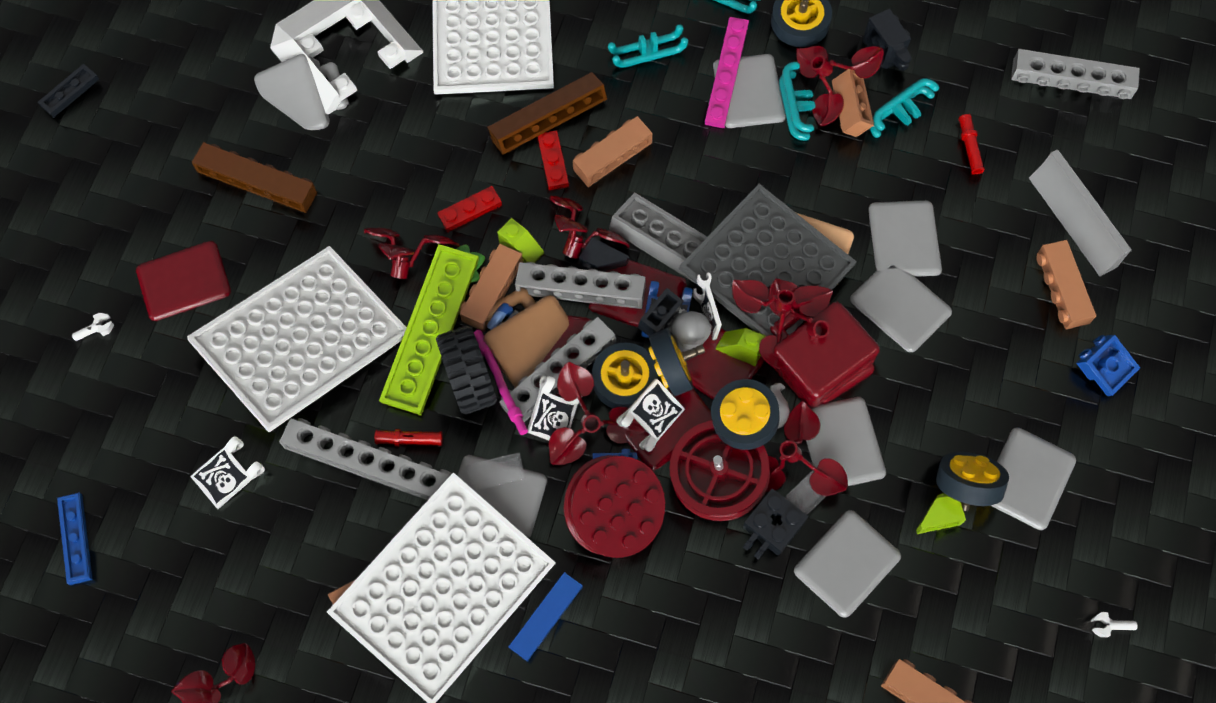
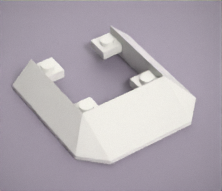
M313 0L278 22L275 26L270 46L271 50L281 62L299 54H304L307 57L326 114L335 111L342 100L357 91L356 86L345 73L328 82L308 57L313 58L324 51L322 45L314 36L346 17L357 30L369 21H372L390 42V44L378 51L379 57L389 69L403 60L408 63L423 53V50L380 0Z

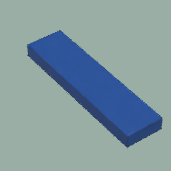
M78 492L58 497L67 584L73 585L93 580L83 496Z
M564 572L509 645V648L528 662L583 588V585Z

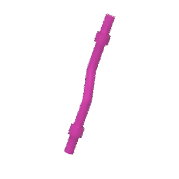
M476 330L474 334L481 354L485 357L499 392L509 410L508 416L515 423L520 435H524L528 432V429L522 419L523 414L520 408L516 407L501 370L489 347L483 341L484 335L482 331Z

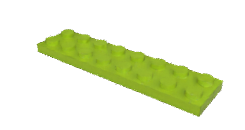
M438 244L379 399L380 403L422 415L442 361L436 338L439 334L454 329L461 305L464 302L477 267L479 256Z

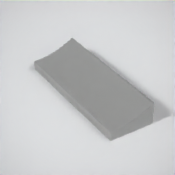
M1059 150L1051 152L1044 163L1029 179L1097 274L1102 276L1117 268L1129 254L1131 248Z
M634 193L612 216L609 230L619 234L631 244L689 280L691 279L680 271L679 267L707 238L704 234L637 193Z

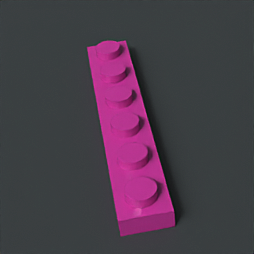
M735 17L729 18L705 125L725 128L749 20Z

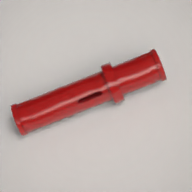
M965 114L958 119L962 130L961 139L965 142L971 173L976 175L983 173L985 169L976 139L978 134L974 130L971 119L972 116Z
M395 429V431L375 430V444L442 446V432L401 431V429Z

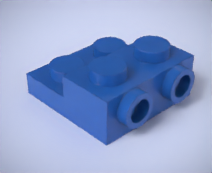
M1115 334L1101 335L1093 341L1095 346L1079 354L1080 360L1076 364L1089 380L1094 379L1107 396H1113L1140 367Z

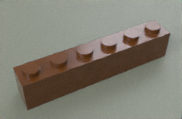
M592 72L488 126L492 142L502 154L517 148L607 100L604 84Z
M203 142L192 161L198 173L307 213L317 194L313 182L307 178L301 179L288 171H279L272 165L260 164L253 158L241 157L238 153L225 151L216 144L209 145Z

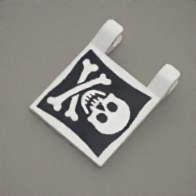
M708 272L706 273L708 280H702L700 274L697 276V284L702 288L703 294H698L696 289H694L693 297L700 303L703 314L710 322L712 340H716L722 324L710 289L712 276Z
M542 376L540 379V390L527 433L549 441L552 433L558 428H571L579 401L576 398L574 401L568 402L563 398L550 394L549 392L554 386L555 379L551 376Z
M654 379L630 408L618 417L616 422L620 427H628L633 419H635L649 433V436L639 444V447L650 452L660 437L681 415L685 408L658 379Z
M236 436L231 438L222 450L190 476L217 509L223 506L252 479L265 471L264 466L257 461L246 471L236 460L232 453L244 446L241 439Z

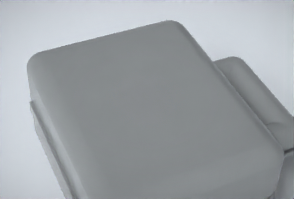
M304 54L294 56L255 75L254 81L261 96L300 126L308 130H320L329 125V115L325 113L310 65ZM308 56L325 78L328 77L329 82L340 76L335 63L329 62L320 66L317 59ZM348 98L342 100L336 110L346 108L349 104Z
M771 54L741 57L725 126L727 128L783 122L786 115L774 57ZM720 59L716 60L713 63V70L715 76Z
M930 201L875 202L869 205L868 211L876 271L898 268L915 277L937 276L941 273L942 266L934 210Z
M893 264L886 270L876 271L850 297L851 303L907 352H915L952 314L951 307L915 276L898 269Z
M854 397L821 404L817 408L811 409L818 416L821 423L817 436L812 440H806L813 466L817 468L819 462L824 458L837 461L847 474L848 486L885 477L886 468L867 405L863 398Z
M1014 428L1011 430L997 460L1009 474L1005 496L1000 503L991 506L1038 530H1044L1051 520L1076 464V457L1072 453L1028 431Z
M473 455L465 456L457 476L529 539L533 532L547 484L546 476L542 473Z
M849 510L838 519L794 568V573L839 616L846 618L855 611L900 561L901 553L855 511Z

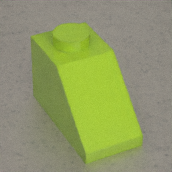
M512 218L497 232L499 243L522 253L524 263H535L544 254L543 249L528 230Z
M747 328L726 331L720 339L716 350L756 366L761 356L759 345L766 336Z
M945 493L938 495L916 529L917 534L962 525L966 518L961 502L949 497Z

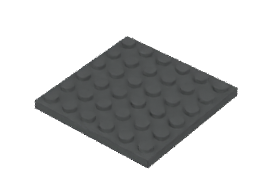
M758 184L680 265L679 270L696 284L699 274L700 278L705 281L708 280L706 273L709 272L712 276L710 289L713 298L753 331L768 336L773 335L770 327H774L773 323L778 321L780 317L772 312L769 305H761V309L757 313H748L741 310L735 303L732 295L733 280L760 281L769 290L772 282L779 278L792 282L798 287L821 286L833 290L854 267L857 261L762 185ZM800 318L786 330L789 335L793 333L805 320Z

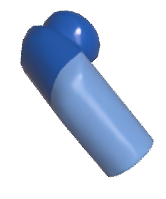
M507 303L501 304L487 324V327L492 330L500 325L499 323L503 321L505 316L509 317L513 313V307Z

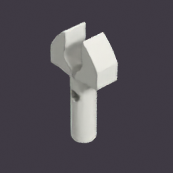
M104 313L93 315V323L72 334L73 339L78 341L94 332H100L103 336L109 334L114 324L111 321L105 325L101 324L111 319V317Z
M1101 612L1091 619V621H1101L1107 625L1104 628L1092 629L1100 637L1111 636L1110 632L1112 630H1136L1138 627L1136 621L1112 620L1109 618L1108 612Z

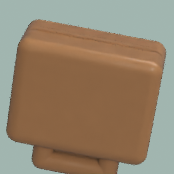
M524 287L521 288V291L515 290L497 301L486 322L489 323L496 310L503 303H507L512 307L521 303L525 309L488 331L483 337V341L489 347L499 368L515 388L523 377H529L534 372L536 366L544 360L569 326L568 316L556 297L547 295L535 302Z

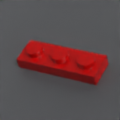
M557 130L545 132L537 136L549 191L569 187Z
M490 186L437 212L446 231L449 232L502 206V201L493 186Z

